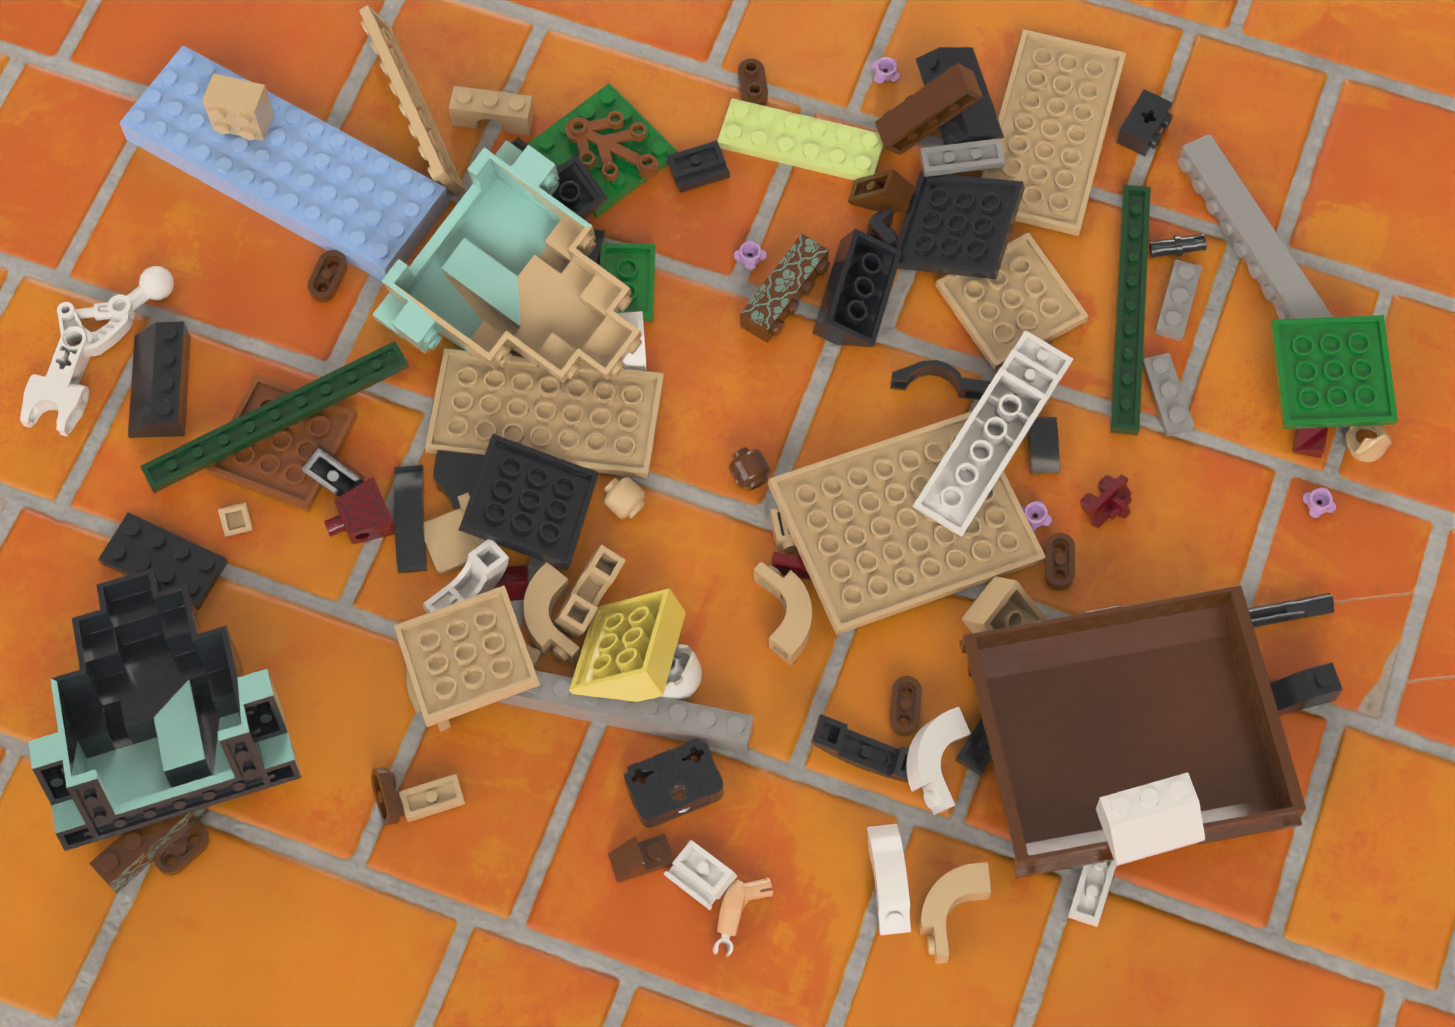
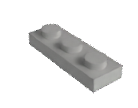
M1000 139L920 148L924 177L1003 168L1005 164Z
M1175 259L1156 327V335L1182 341L1202 266Z
M1170 353L1143 358L1142 367L1165 436L1193 431L1194 423Z

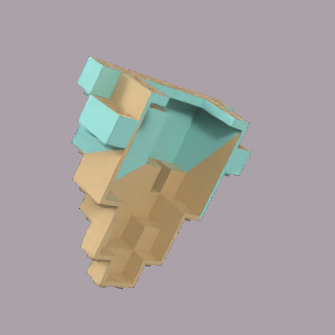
M507 140L495 155L484 147L467 169L473 184L412 264L408 267L407 264L398 259L382 280L389 293L372 315L379 323L401 339L405 338L425 354L429 349L433 350L439 344L442 338L440 334H442L464 351L471 352L495 371L499 366L504 367L512 356L510 351H512L514 354L516 352L538 368L541 366L563 383L567 378L572 380L581 368L579 364L582 366L586 364L606 380H609L612 375L617 377L625 366L623 362L628 353L633 355L642 343V340H640L642 336L641 330L617 314L618 311L624 312L632 300L629 297L631 289L587 257L596 246L593 226L551 196L559 186L557 168L552 161L529 145L522 152Z

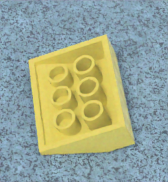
M670 588L597 607L598 609L590 622L569 689L570 692L577 695L635 702L663 696L686 614Z

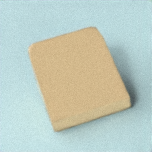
M247 501L219 507L218 512L225 537L253 531Z

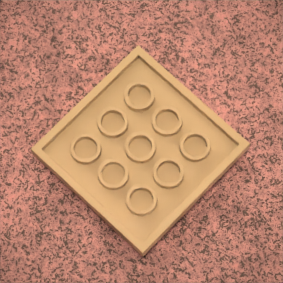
M1030 233L1007 244L997 280L949 274L936 281V288L994 371L1002 367L1025 330L1047 343L1087 322L1089 317Z
M504 585L394 625L427 727L540 686Z

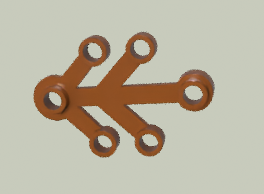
M612 111L608 114L607 118L591 122L585 118L577 117L571 119L566 124V136L572 142L577 143L580 153L579 159L587 170L592 169L596 163L595 155L589 151L587 141L597 145L603 166L602 176L606 181H614L619 175L618 167L613 163L611 153L636 165L637 172L642 178L651 179L657 175L659 170L658 161L654 156L650 154L641 156L619 144L632 140H644L647 132L646 126L643 123L637 122L630 127V130L603 136L596 132L608 128L617 130L623 126L624 119L621 112ZM614 118L620 119L618 122L611 121ZM636 130H642V131H643V132L640 133V134L634 133ZM585 158L591 159L590 162H584L583 160ZM644 163H652L649 166L643 165ZM608 170L615 171L613 174L606 173Z

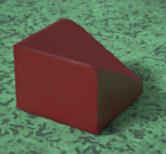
M1328 427L1296 429L1293 453L1321 458L1326 446Z

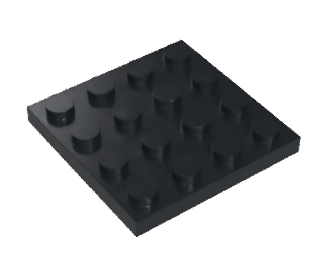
M920 172L896 245V249L902 251L897 269L997 280L1025 190L1023 181L949 174L924 177L923 172Z
M492 434L458 530L484 540H492L497 545L568 570L599 473Z

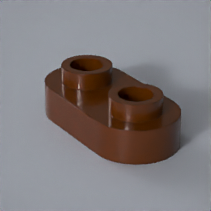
M756 59L742 61L738 67L742 101L764 106L768 101L764 66ZM751 91H758V93L753 94Z
M330 250L323 253L319 258L308 281L310 296L315 301L326 302L335 296L347 271V262L341 252ZM333 265L338 266L336 269H330ZM321 288H327L326 291L319 292Z
M1055 533L1048 538L1045 546V580L1051 588L1065 590L1071 586L1075 577V543L1069 535ZM1055 548H1062L1064 553H1057ZM1061 574L1064 579L1057 580L1054 575Z
M910 676L900 677L895 681L892 688L889 723L891 729L902 736L914 733L918 728L920 719L922 688L918 680ZM908 690L912 695L910 697H903L901 692ZM906 718L910 723L908 725H901L899 720Z
M387 767L375 768L371 773V782L381 820L385 826L398 824L400 817L404 815V807L401 799H397L395 775L393 772H389Z
M199 823L185 824L156 851L154 862L159 871L164 875L173 876L184 870L207 848L210 840L207 830ZM192 837H199V841L196 844H190ZM176 857V862L173 865H167L169 858Z

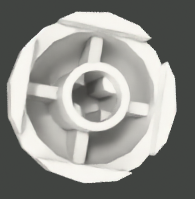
M677 644L664 694L661 697L683 701L690 698L700 685L702 668L698 657L689 646Z

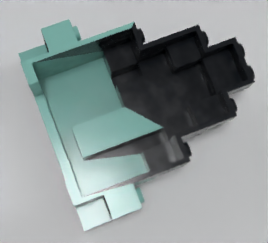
M154 568L96 585L100 610L72 618L80 670L50 678L58 732L28 741L32 770L52 806L55 834L64 851L302 778L296 751L287 730L283 708L268 669L244 676L241 660L227 626L201 632L195 602L187 584L162 591Z

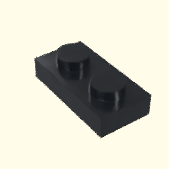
M982 718L955 759L980 776L992 759Z

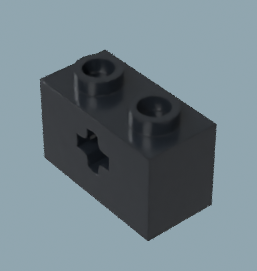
M1144 89L1122 124L1116 143L1146 156L1150 148L1155 149L1161 138V134H1159L1161 129H1167L1173 118V114L1170 113L1173 102Z

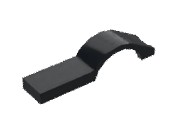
M923 360L892 372L890 389L905 391L908 385L918 377L933 375L940 376L949 381L956 389L958 398L980 400L991 381L962 378L959 371L948 363L939 360Z

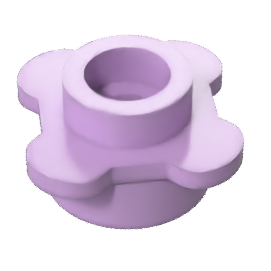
M883 57L874 61L871 65V68L875 71L874 81L878 84L890 80L892 82L898 81L900 74L896 71L897 61L889 57Z
M754 241L743 243L740 249L734 253V259L741 261L745 265V269L749 271L754 270L756 265L767 257L766 252L761 250L760 246Z
M1324 487L1315 489L1311 493L1306 492L1303 495L1302 500L1308 505L1310 509L1309 515L1313 518H1319L1321 514L1326 512L1333 513L1336 509L1331 493Z
M1035 501L1026 507L1022 506L1033 532L1040 526H1049L1051 524L1052 518L1047 515V509L1043 502ZM1036 514L1038 517L1033 518L1032 515Z

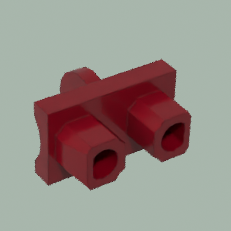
M1121 474L1116 479L1105 475L1098 484L1099 492L1102 494L1096 497L1091 493H1087L1080 500L1081 508L1089 515L1091 525L1099 528L1108 518L1113 520L1118 515L1125 519L1131 514L1128 504L1132 499L1130 498L1131 491L1127 487V477Z

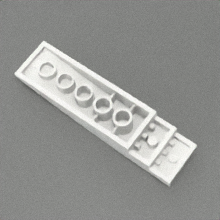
M1025 330L917 498L913 508L962 537L1072 363L1073 358Z

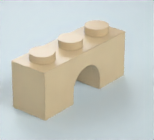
M460 86L453 87L449 104V113L453 126L478 129L480 120L490 119L500 123L505 133L530 136L535 116L532 96Z
M600 545L589 559L554 619L553 625L575 639L581 636L596 613L599 601L615 580L626 559Z

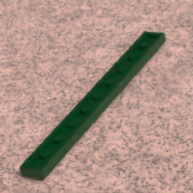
M1123 185L1110 433L1138 435L1140 428L1151 187Z
M396 341L391 342L140 467L152 491L156 493L409 368L408 362Z

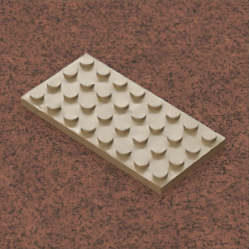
M1023 29L998 118L1004 134V138L1000 140L1005 164L1003 168L986 169L982 175V178L1023 181L1025 190L1015 221L1079 236L1123 68L1125 52Z
M444 348L425 451L430 454H437V450L485 455L492 434H496L597 473L649 479L664 373L622 369L617 377L612 375L609 380H606L586 364L583 366L579 364L581 368L572 380L567 378L563 383L541 366L538 368L524 357L511 356L504 367L499 366L495 371L471 352Z

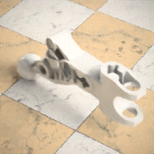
M151 266L145 269L140 275L139 286L127 296L116 295L109 302L95 303L94 307L75 309L69 302L59 304L57 314L61 337L47 375L33 374L27 383L20 418L21 423L25 427L32 428L44 412L57 410L56 430L60 432V435L68 437L83 416L89 400V388L79 385L90 357L101 355L130 330L136 314L135 309L149 299L162 300L171 294L174 278L167 269L162 266ZM95 317L97 321L111 319L105 326L95 332H90L84 328L81 319ZM76 341H81L80 344L72 346Z

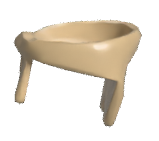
M1380 425L1350 426V429L1345 434V444L1348 451L1355 459L1363 462H1373L1382 458L1388 446L1392 444L1390 436ZM1367 429L1375 432L1378 437L1373 439L1365 438L1362 443H1359L1355 435L1358 431Z

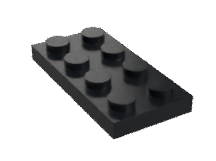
M129 512L98 558L102 565L125 576L154 568L162 591L187 584L197 610L201 608L228 564L226 558Z

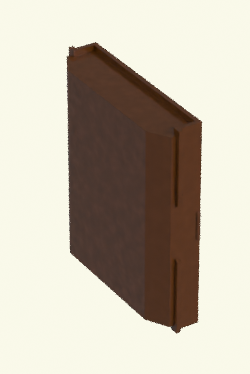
M1241 585L1123 607L1117 605L1084 611L1082 614L966 634L960 640L961 652L967 654L1015 854L1013 864L1015 878L1113 861V855L1096 811L1099 798L1187 772L1199 799L1205 840L1198 842L1199 845L1302 825L1301 817L1306 810V806Z

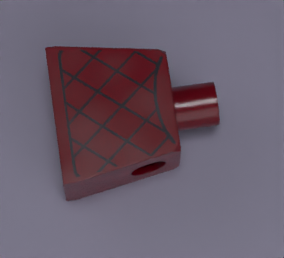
M374 477L338 497L334 502L339 515L324 521L330 537L346 531L352 544L395 534L394 522Z

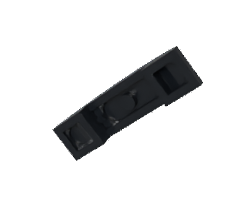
M423 465L395 467L394 525L398 573L427 571Z
M822 714L819 715L811 740L813 745L858 768L909 783L906 770L908 748L901 746L897 749L847 729L848 725Z

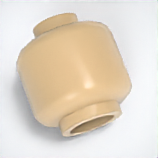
M624 477L620 481L614 478L604 489L607 493L604 498L605 505L621 519L627 517L632 519L646 504L644 501L645 492L629 477Z

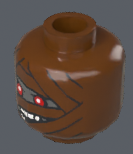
M744 447L732 455L734 460L730 462L729 470L740 488H748L749 491H752L768 482L767 476L770 474V467L760 450L754 449L749 451L747 447Z

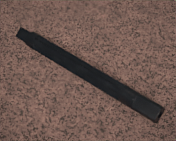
M1331 593L1252 607L1248 608L1253 627L1333 613L1334 599Z

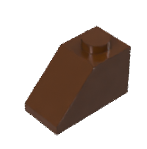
M893 169L855 179L848 202L851 205L878 212H884L891 208L895 213L908 209L914 186Z

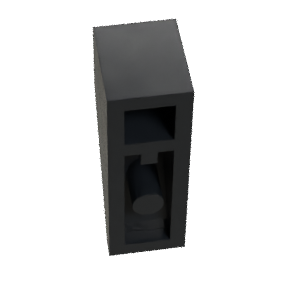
M1333 662L1305 669L1270 683L1279 715L1334 702L1343 690Z

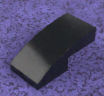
M1037 417L1028 431L1030 473H1060L1057 417Z

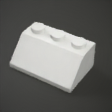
M1188 772L1099 798L1096 811L1116 866L1205 840L1199 799Z

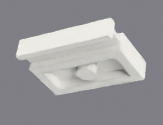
M692 840L673 861L672 868L664 873L669 880L708 910L712 909L711 905L714 901L720 899L737 877L731 869Z

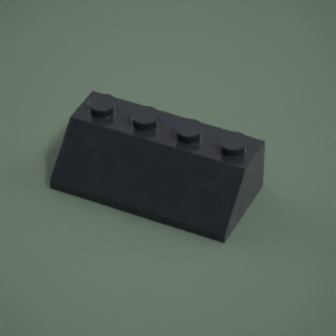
M939 47L916 58L924 86L929 81L943 74L950 66L959 63L974 72L983 98L939 127L944 145L1004 138L980 65L972 47Z
M857 229L852 230L842 238L812 334L836 345L875 346L902 251Z
M184 321L156 322L134 337L128 425L129 438L185 436L191 336Z

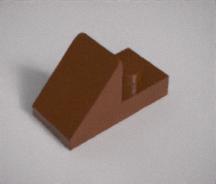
M666 834L641 842H637L636 837L608 854L617 883L672 866L674 861Z

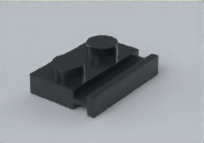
M717 140L666 156L679 193L730 178V171L726 166V161Z

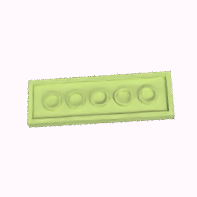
M733 98L731 99L717 141L721 149L854 181L855 179L876 173L883 150V143L879 133Z

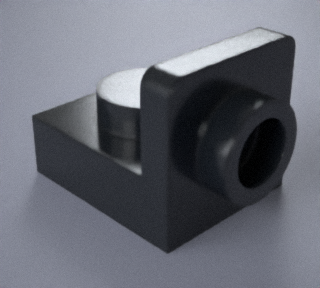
M889 208L884 212L875 213L869 220L867 234L896 248L897 235L890 227L893 223L894 212Z

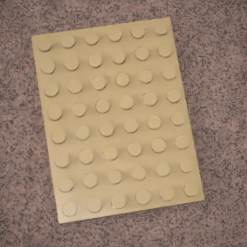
M972 411L769 479L768 486L836 635L991 581L995 576L1002 577L1044 562L1046 556L1004 471L962 537L913 508L917 498Z

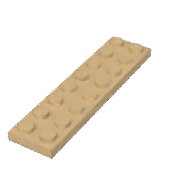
M369 5L359 10L363 18L361 25L373 40L370 42L373 51L377 56L381 57L380 67L392 81L389 83V87L393 94L399 97L401 101L398 106L402 114L411 123L408 125L411 134L415 139L419 140L418 150L422 157L428 160L430 164L427 168L430 176L435 182L439 180L441 185L446 187L447 192L450 190L456 196L466 193V188L392 28Z

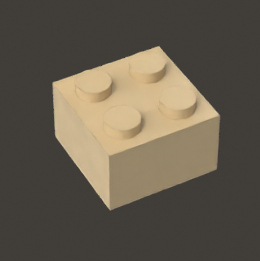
M213 73L202 100L213 130L225 135L229 133L239 135L247 140L256 139L264 141L274 117L265 85Z

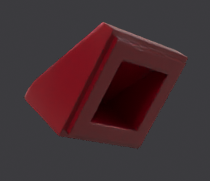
M526 565L507 567L499 580V587L505 586L510 601L524 600L529 585L528 566Z

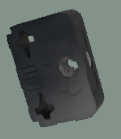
M699 739L687 742V744L667 750L639 763H634L627 767V773L624 774L626 789L641 824L648 828L655 827L715 803L723 797L724 793L723 780L713 761L710 749L706 742L700 743ZM696 755L698 759H701V762L696 763L691 757ZM641 777L645 784L640 785L636 779ZM680 792L681 795H684V800L679 801L675 798V794Z

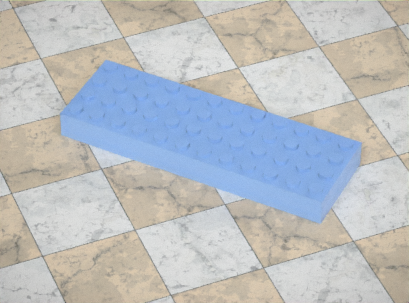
M184 45L120 121V126L126 140L324 250L341 252L345 256L346 262L380 281L383 280L398 259L404 263L407 262L449 206L446 187L269 91L267 93L274 117L264 141L256 139L247 140L239 135L230 133L225 135L213 130L202 101L213 73L245 81L248 80Z

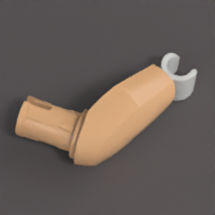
M769 877L747 883L737 879L725 891L717 932L722 933L721 939L713 945V953L715 955L718 952L720 943L727 946L726 957L732 953L733 944L730 941V937L737 934L741 915L747 901L773 896V890H769V888H772Z

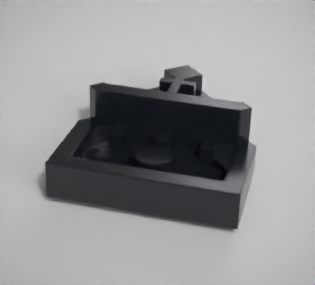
M437 450L433 479L436 482L437 489L450 500L454 509H460L458 496L466 493L469 496L471 495L484 455Z

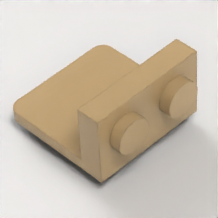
M468 493L458 496L460 509L424 522L425 544L435 568L440 574L464 566L467 562L468 554L486 541L458 530L470 498Z

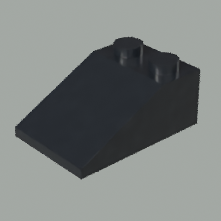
M577 155L557 168L559 186L551 196L582 219L588 218L608 199Z

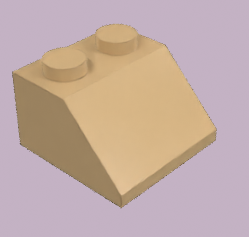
M995 576L961 620L972 633L1045 621L1046 617L1018 581Z

